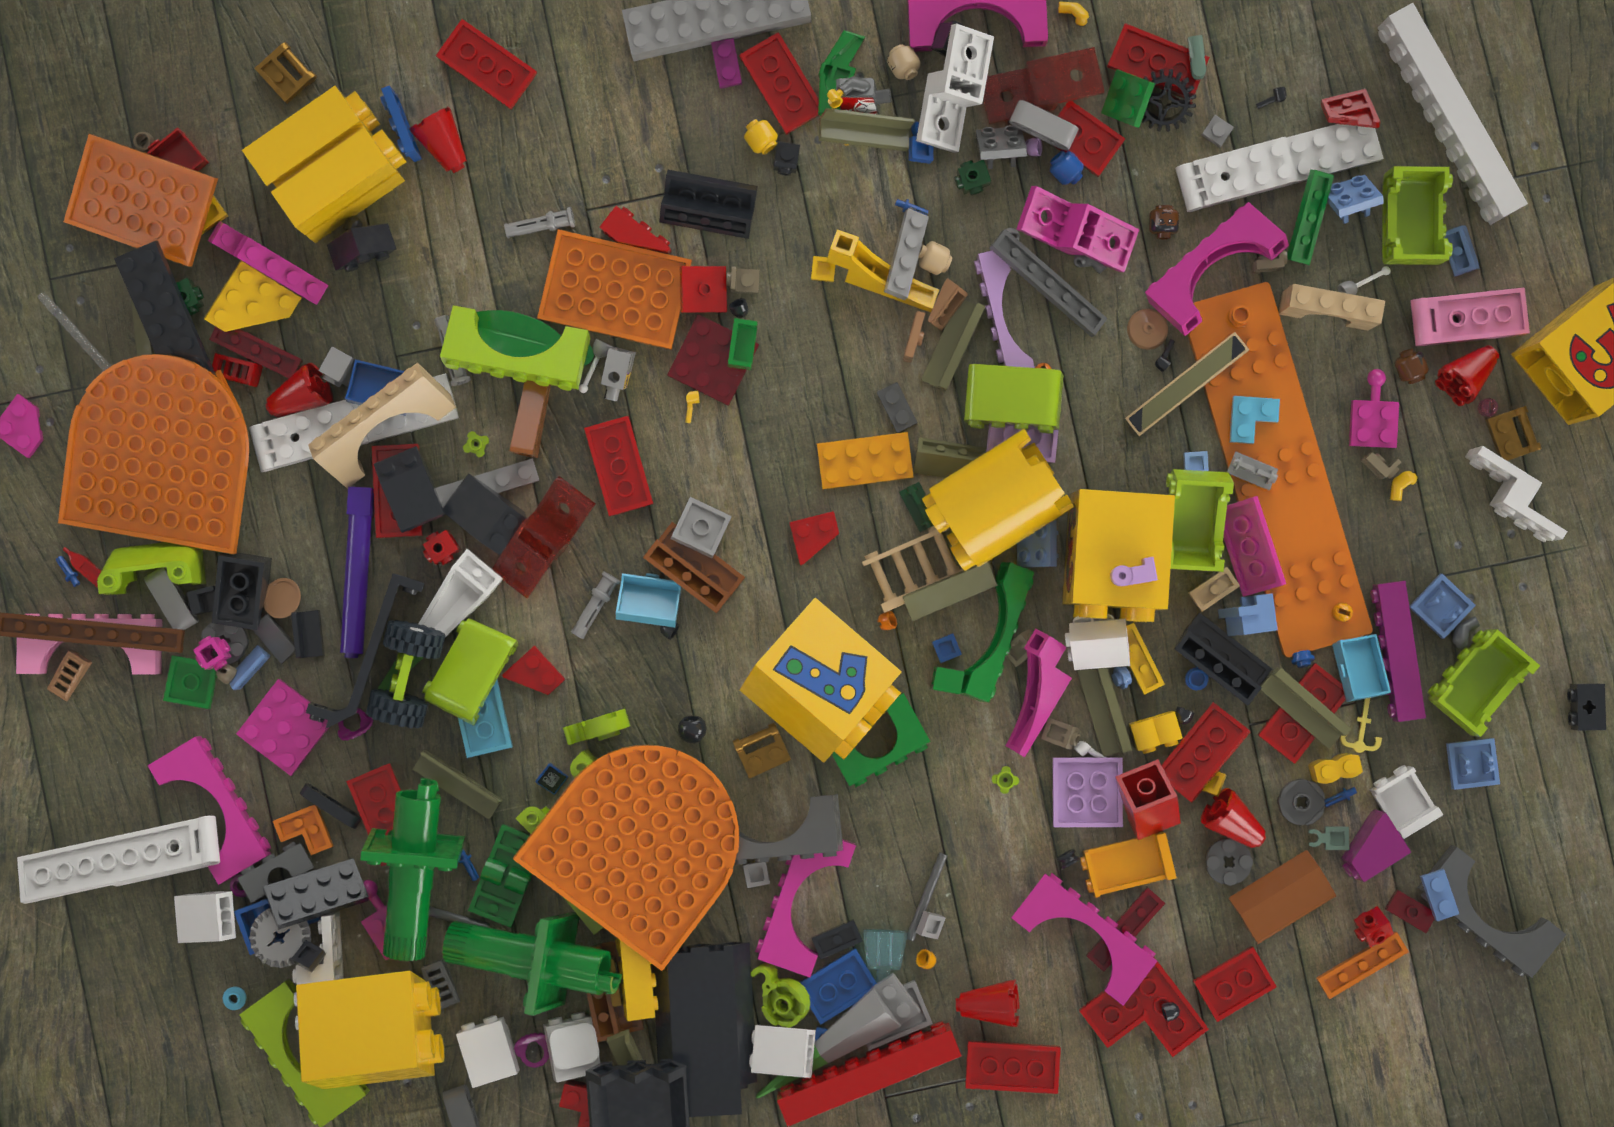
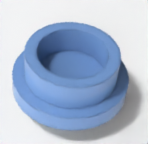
M1115 667L1113 669V674L1111 675L1113 683L1121 689L1127 688L1132 683L1128 669L1126 667Z

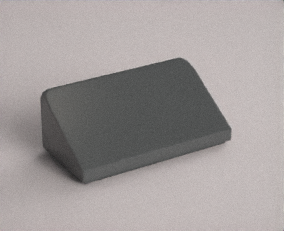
M266 614L260 620L258 630L253 631L279 662L283 664L295 653L294 642L275 619Z

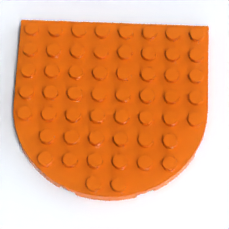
M141 355L122 360L103 371L86 388V393L79 405L76 406L72 416L58 523L236 554L249 462V438L243 414L231 392L214 374L195 362L172 355Z
M635 745L609 752L584 768L569 784L513 857V860L663 971L726 887L732 875L738 853L739 826L733 802L716 775L694 757L673 748L659 745Z

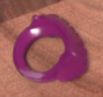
M358 708L357 713L361 717L360 728L351 732V730L344 726V720L338 722V737L343 741H348L361 736L372 726V717L367 716L362 709Z
M543 1033L525 1035L520 1040H517L514 1045L515 1055L520 1057L522 1062L528 1067H541L549 1059L546 1037ZM531 1042H537L544 1050L543 1058L537 1063H532L526 1058L527 1045Z

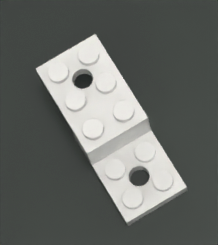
M959 24L951 25L944 70L928 73L916 141L953 153L959 152L966 107L981 105L983 102L994 36ZM967 47L972 52L971 59H968L966 56ZM940 118L943 119L945 124L943 130L938 125Z
M1484 446L1468 451L1465 458L1470 460V465L1479 470L1485 469L1490 473L1489 476L1498 482L1504 481L1490 503L1495 508V513L1504 518L1507 516L1515 520L1514 524L1523 530L1528 528L1534 532L1533 536L1542 542L1564 538L1568 531L1528 507L1542 482Z
M340 911L323 915L321 920H319L318 932L322 934L323 944H320V948L325 951L326 955L312 973L296 965V969H293V982L297 983V985L344 979ZM297 992L294 993L295 1006H297ZM298 1016L295 1018L296 1030H299Z

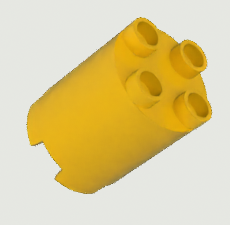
M1025 428L929 488L930 494L922 498L927 507L925 511L937 531L942 533L948 528H951L953 531L947 535L952 545L950 549L964 571L975 565L978 567L984 565L1074 508L1069 496H1063L1065 494L1053 476V470L1036 444L1032 443L1024 447L1031 441Z

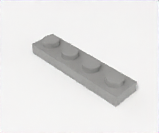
M909 208L905 211L884 289L885 293L902 300L908 298L929 216Z

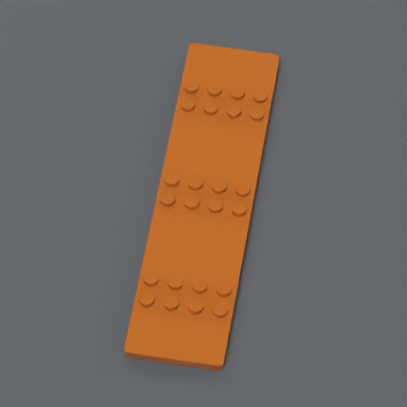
M1263 282L1194 302L1193 304L1199 310L1202 322L1188 333L1196 362L1234 332L1249 348L1248 352L1204 385L1203 388L1227 469L1235 452L1278 469L1277 480L1275 483H1272L1270 490L1231 474L1230 476L1234 482L1233 489L1237 502L1258 496L1286 581L1285 585L1264 591L1265 594L1273 593L1278 629L1276 634L1283 656L1292 657V654L1299 651H1313L1333 645V643L1339 640L1358 638L1371 634L1373 628L1270 284ZM1243 304L1249 307L1252 312V319L1247 326L1235 327L1230 323L1228 315L1233 306ZM1233 396L1280 399L1279 422L1256 421L1254 444L1229 442ZM1339 603L1350 605L1353 610L1352 617L1345 622L1336 620L1333 616L1335 605ZM1339 609L1338 613L1348 616L1349 612Z

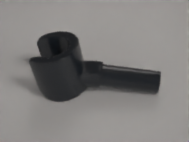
M1278 87L1273 89L1274 97L1257 103V109L1274 102H1283L1287 96L1286 88Z
M1170 339L1165 351L1155 362V366L1161 372H1164L1172 363L1167 359L1175 343L1172 339Z

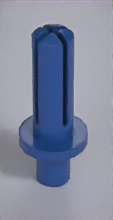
M897 199L895 202V206L903 208L902 212L912 207L928 214V210L909 203V199H906L905 202Z
M63 556L56 558V562L66 575L65 580L67 582L71 581L74 587L80 584L76 578L78 573L72 571Z
M1355 787L1348 790L1342 788V792L1325 799L1324 802L1327 803L1325 807L1345 799L1349 801V797L1357 793Z
M463 849L459 863H463L472 881H476L479 879V875L469 859L472 856L471 854L467 855Z

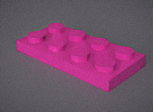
M1258 496L1227 505L1223 538L1240 585L1242 596L1285 585L1286 581Z

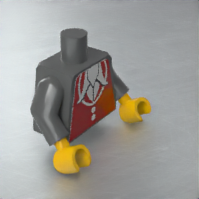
M852 76L850 78L836 79V90L831 89L827 93L828 103L832 108L839 107L840 110L880 115V104L892 102L890 89L877 90L875 81L872 78Z

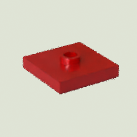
M680 266L681 313L727 312L726 266Z

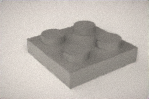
M690 497L671 536V540L713 558L732 516Z

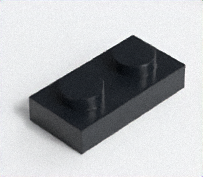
M854 919L811 937L820 960L863 942Z

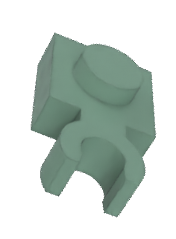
M1325 826V833H1321L1316 829L1308 830V833H1314L1318 837L1317 841L1308 842L1309 846L1317 847L1321 843H1325V850H1349L1348 826Z

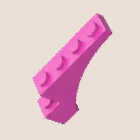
M218 222L207 240L316 305L328 287L324 282L223 222Z
M1038 629L1034 630L1024 647L1027 650L1028 662L1024 702L1014 730L1005 745L1023 757L1027 755L1072 679L1055 667L1067 647Z

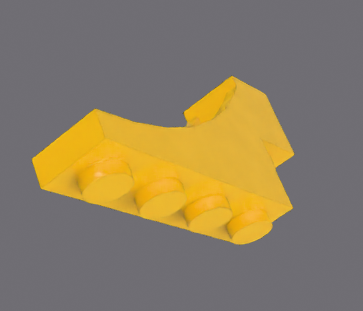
M837 229L829 250L827 262L848 269L845 282L930 313L932 312L940 289L913 278L907 299L902 300L885 293L884 289L891 265L871 252L859 240V237Z

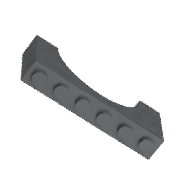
M838 794L810 797V808L804 823L794 834L781 841L763 842L755 840L739 830V848L734 865L747 864L746 859H755V863L769 862V857H777L778 861L792 860L791 855H800V859L814 858L815 853H823V857L837 856V852L843 850Z
M1450 845L1429 873L1440 869L1445 870L1459 911L1458 915L1452 916L1459 921L1456 925L1466 933L1471 931L1477 936L1475 940L1483 947L1490 946L1495 950L1493 955L1504 963L1507 960L1513 965L1511 969L1521 977L1526 975L1533 978L1566 934L1549 920L1542 917L1532 926L1513 932L1496 930L1486 924L1473 909L1467 890L1468 876L1476 861L1458 847ZM1421 882L1417 887L1423 892L1420 896L1429 903Z

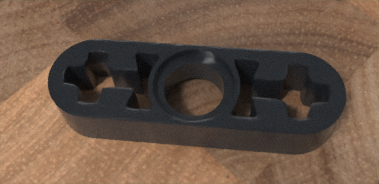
M305 783L300 791V795L353 829H356L362 820L358 814L309 783Z

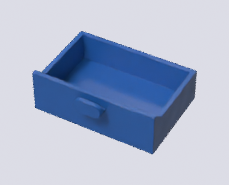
M355 359L345 396L346 402L362 405L369 397L375 395L389 382L403 374L404 371Z

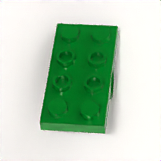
M502 824L490 856L482 870L479 884L468 911L507 927H512L533 875L513 860V857L530 834Z

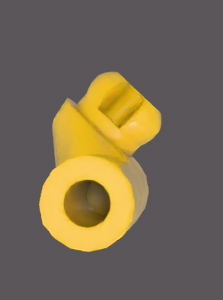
M1059 1L1058 13L1072 14L1076 17L1075 23L1079 26L1087 24V19L1089 18L1088 11L1079 3Z
M1404 471L1393 479L1390 500L1402 501L1403 489L1410 484L1414 485L1417 481L1415 473Z

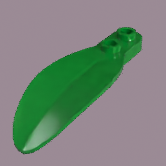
M503 310L477 312L479 317V336L490 348L504 355L512 357L534 356L551 348L561 337L558 332L547 324L527 315ZM590 345L588 347L584 366L589 365L594 358V353Z

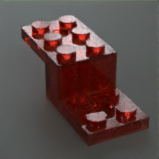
M1095 47L1027 61L1023 69L987 76L983 100L988 123L992 124L1010 120L1019 100L1031 103L1045 111L1056 110L1059 103L1104 94L1105 91ZM1072 70H1080L1083 78L1079 81H1074L1070 77V72ZM1003 91L1012 93L1013 99L1010 102H1004L1000 98V94Z
M558 476L536 510L521 523L492 569L503 578V581L525 598H528L551 564L564 553L596 503L562 477ZM561 503L569 507V513L561 509ZM517 562L525 566V572L517 567Z

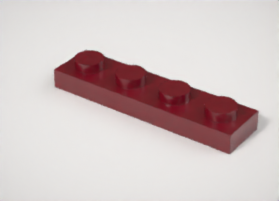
M215 327L209 339L287 378H290L299 370L303 362L302 359L241 329L224 332Z
M1147 887L1116 921L1118 924L1116 929L1123 934L1125 931H1128L1136 937L1165 905V902ZM1101 938L1086 954V957L1104 972L1112 964L1110 951L1105 941Z

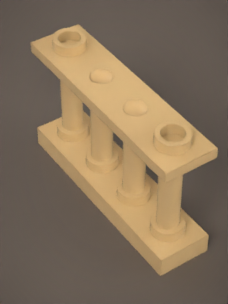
M935 526L928 528V534L882 554H878L875 551L864 556L866 560L862 562L863 567L871 565L885 598L883 600L885 603L880 604L883 613L905 604L903 600L904 595L963 571V569L960 570L959 565L956 566L943 534L939 533ZM931 537H934L948 569L946 571L948 575L940 579L938 575H935L921 543ZM913 546L927 578L925 580L926 585L919 588L917 584L914 585L900 553L901 550ZM892 555L906 587L904 589L905 594L897 597L896 593L893 594L879 562L880 559Z

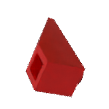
M615 206L599 226L600 230L616 243L664 254L672 252L669 247L670 242L661 235L656 237L652 234V228L643 221L638 223L632 218L634 214L624 206L622 209Z

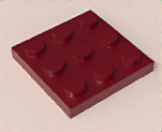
M697 314L667 376L729 406L747 370L728 366L732 330ZM755 342L754 355H755V353H756V351H757V349H758V347H759V344L756 343V342Z

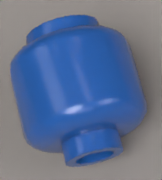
M1062 150L1050 161V172L1062 185L1069 183L1074 185L1083 176L1081 172L1084 165L1071 151L1064 152Z

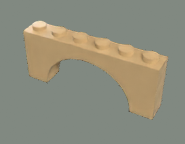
M417 362L411 368L406 369L395 380L389 382L375 395L369 397L358 408L352 410L338 423L333 424L322 435L316 437L308 446L312 458L348 489V487H351L365 476L362 464L358 459V450L364 437L376 425L390 417L404 413H422L439 421L455 409L456 406L451 394Z

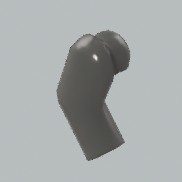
M1074 256L1073 262L1077 267L1092 266L1098 274H1101L1107 268V266L1087 256Z

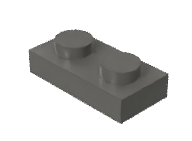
M898 382L877 392L896 433L918 423Z

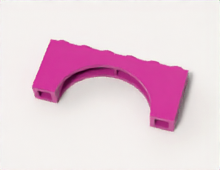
M907 0L909 46L915 52L932 51L931 46L940 24L944 23L954 14L969 9H988L1008 18L1019 31L1023 47L1046 46L1048 42L1046 0Z
M1248 202L1243 207L1238 208L1234 215L1226 222L1221 223L1209 237H1205L1192 252L1185 254L1176 266L1169 268L1160 280L1152 283L1145 292L1148 302L1186 336L1202 322L1200 312L1193 304V293L1199 278L1209 266L1223 257L1241 252L1257 253L1272 261L1289 246L1287 236Z
M197 736L149 764L148 768L159 785H164L174 780L190 781L209 791L219 803L225 818L226 835L222 849L219 852L220 863L208 866L218 885L241 873L242 870L271 855L269 850L271 846L265 837H261L258 832L259 825L253 817L250 818L246 812L247 805L241 797L238 798L234 792L236 789L234 783L229 777L226 778L222 772L224 767L220 760L212 755L210 751L212 747L206 738H202V736Z
M842 839L843 850L838 851L837 856L823 857V853H815L814 858L800 859V855H791L792 860L786 861V865H789L787 874L782 873L778 884L782 889L779 896L774 895L770 907L774 909L771 918H766L763 930L767 932L764 940L759 938L755 952L759 953L758 960L811 977L818 953L808 948L799 939L794 930L791 919L793 898L801 883L816 870L827 866L849 867L856 847L855 843Z
M1045 873L1011 918L1028 932H1031L1034 927L1043 921L1059 917L1076 919L1093 928L1105 941L1111 955L1112 971L1104 991L1124 1006L1156 964L1157 960L1154 958L1156 953L1146 945L1143 948L1135 943L1137 938L1128 931H1125L1124 934L1116 929L1118 924L1107 916L1103 919L1097 914L1100 910L1092 903L1088 902L1085 905L1079 900L1081 897L1079 893L1071 887L1067 891L1060 885L1063 882L1053 873L1050 876Z

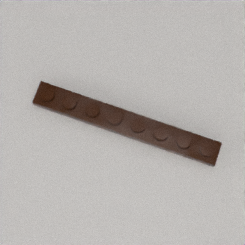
M0 612V636L183 653L185 634L183 629Z

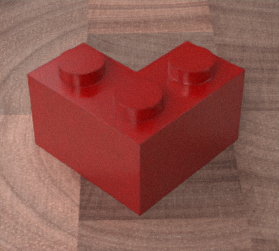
M571 1079L566 1080L559 1107L581 1112L578 1127H590L586 1083Z

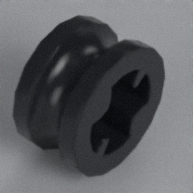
M1075 849L1068 850L1056 858L1057 861L1062 863V869L1080 860L1079 856L1074 854L1076 852Z

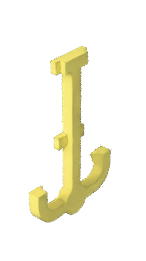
M1370 698L1364 699L1362 716L1357 717V721L1360 722L1358 740L1354 743H1348L1345 739L1346 736H1340L1342 745L1353 748L1357 753H1362L1365 750L1376 751L1379 749L1382 738L1375 737L1376 742L1374 746H1366L1363 742L1366 723L1371 724V719L1367 718Z

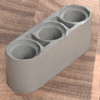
M1023 100L1018 101L1009 120V123L1016 128L1066 151H1069L1079 130L1072 123Z
M167 567L158 568L144 577L146 585L173 629L186 630L199 622L197 615H192L189 601L179 584L171 582L168 578Z

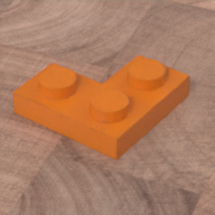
M315 804L273 821L280 842L302 834L310 855L334 846L321 811Z

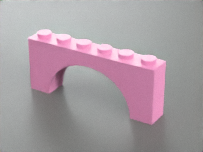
M25 614V615L40 616V614ZM48 614V617L63 618V614ZM71 614V619L162 627V619H155V614H140V619H132V614H117V619H109V614H94V619H86V614ZM17 638L16 674H47L50 658L63 642ZM121 647L129 658L132 674H162V651Z

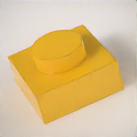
M813 256L811 280L834 282L835 264L827 262L828 257Z
M1218 771L1202 791L1218 797L1226 779V774Z

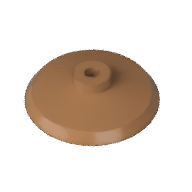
M1142 309L1130 318L1127 333L1135 346L1145 350L1155 349L1165 341L1168 335V324L1164 316L1158 311Z
M280 578L270 583L264 602L266 612L274 618H286L291 615V612H295L301 600V592L298 585L288 578Z

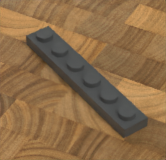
M1006 229L1000 232L989 247L1090 337L1095 336L1107 320V317Z

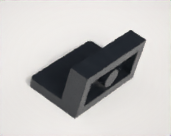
M320 610L291 612L296 658L325 656Z

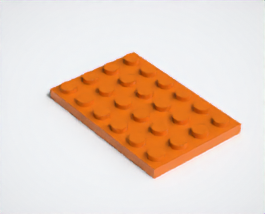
M89 134L63 222L135 248L158 241L166 259L192 267L218 178Z
M558 229L537 319L672 350L681 313L680 266H691L692 260Z

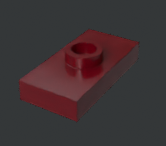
M1397 889L1385 907V910L1424 933L1428 932L1435 920L1431 909Z

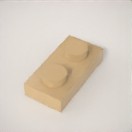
M1225 567L1224 572L1216 573L1188 592L1200 612H1203L1240 587L1228 567Z

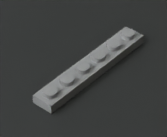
M533 458L474 476L497 493L539 481ZM463 480L435 488L442 508Z

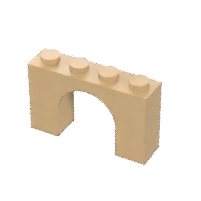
M1292 284L1282 292L1278 313L1279 315L1302 318L1309 314L1334 316L1346 319V327L1369 331L1382 323L1385 300Z

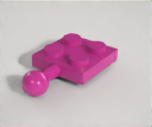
M1374 369L1367 376V381L1371 385V401L1351 400L1349 446L1397 448L1399 402L1380 401L1381 386L1386 381V375L1382 370Z
M366 880L363 882L369 900L377 911L363 919L361 923L384 959L388 960L389 957L387 958L383 954L387 905L383 904L377 894V884L372 880Z

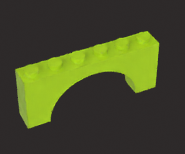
M453 305L440 358L447 368L454 370L465 368L475 374L486 372L497 378L508 376L513 377L514 380L519 382L529 380L534 381L540 386L556 385L558 388L566 391L579 389L590 343L588 330L565 326L560 339L548 350L529 357H512L493 350L481 339L478 332L479 317L475 309Z
M289 978L239 1015L242 1018L241 1023L248 1031L250 1030L255 1036L254 1041L260 1049H264L268 1054L269 1063L281 1072V1079L287 1087L291 1086L296 1093L295 1099L301 1106L306 1107L312 1123L323 1127L366 1096L370 1090L366 1084L321 1089L301 1082V1064L293 1055L287 1038L288 1018L295 1006L294 993L297 992L296 986Z

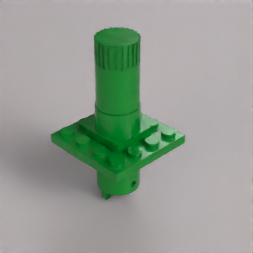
M421 778L418 790H403L396 793L393 830H390L388 835H385L388 829L372 828L361 850V861H366L370 865H379L381 862H384L386 866H389V889L383 954L387 958L399 961L420 960L425 957L434 868L438 867L440 871L457 869L464 846L465 836L438 834L441 796L437 794V791L439 792L438 782L428 778Z
M568 912L540 919L535 928L536 936L453 921L444 937L442 954L445 962L527 980L529 988L523 1000L524 1014L534 1016L565 1005L568 989L594 995H601L603 992L614 994L622 978V974L610 972L611 954L609 951L575 944L580 919L576 912Z

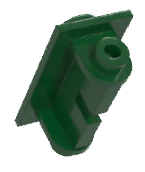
M920 482L900 491L899 493L919 532L921 533L934 526L925 511L927 507L922 498L926 496V493Z

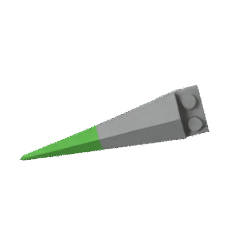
M894 973L875 984L815 1041L812 1071L901 1027L902 1024L920 1013V1008ZM777 1075L757 1093L756 1098H760L800 1077Z

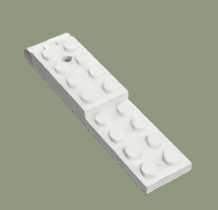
M1335 124L1291 137H1281L1177 166L1175 169L1187 212H1193L1307 181L1310 169L1333 174L1378 162L1384 158L1375 128ZM1222 174L1227 176V181L1221 179Z
M445 373L434 376L433 378L451 394L454 401L448 375ZM342 400L249 427L260 471L267 472L313 459L308 444L360 405ZM457 408L453 409L439 421L422 413H406V416L396 415L390 417L371 429L364 437L361 445L458 419ZM298 434L299 440L294 442L293 437Z
M202 816L178 823L17 857L20 902L27 904L110 885L117 887L219 864L220 854L216 817Z

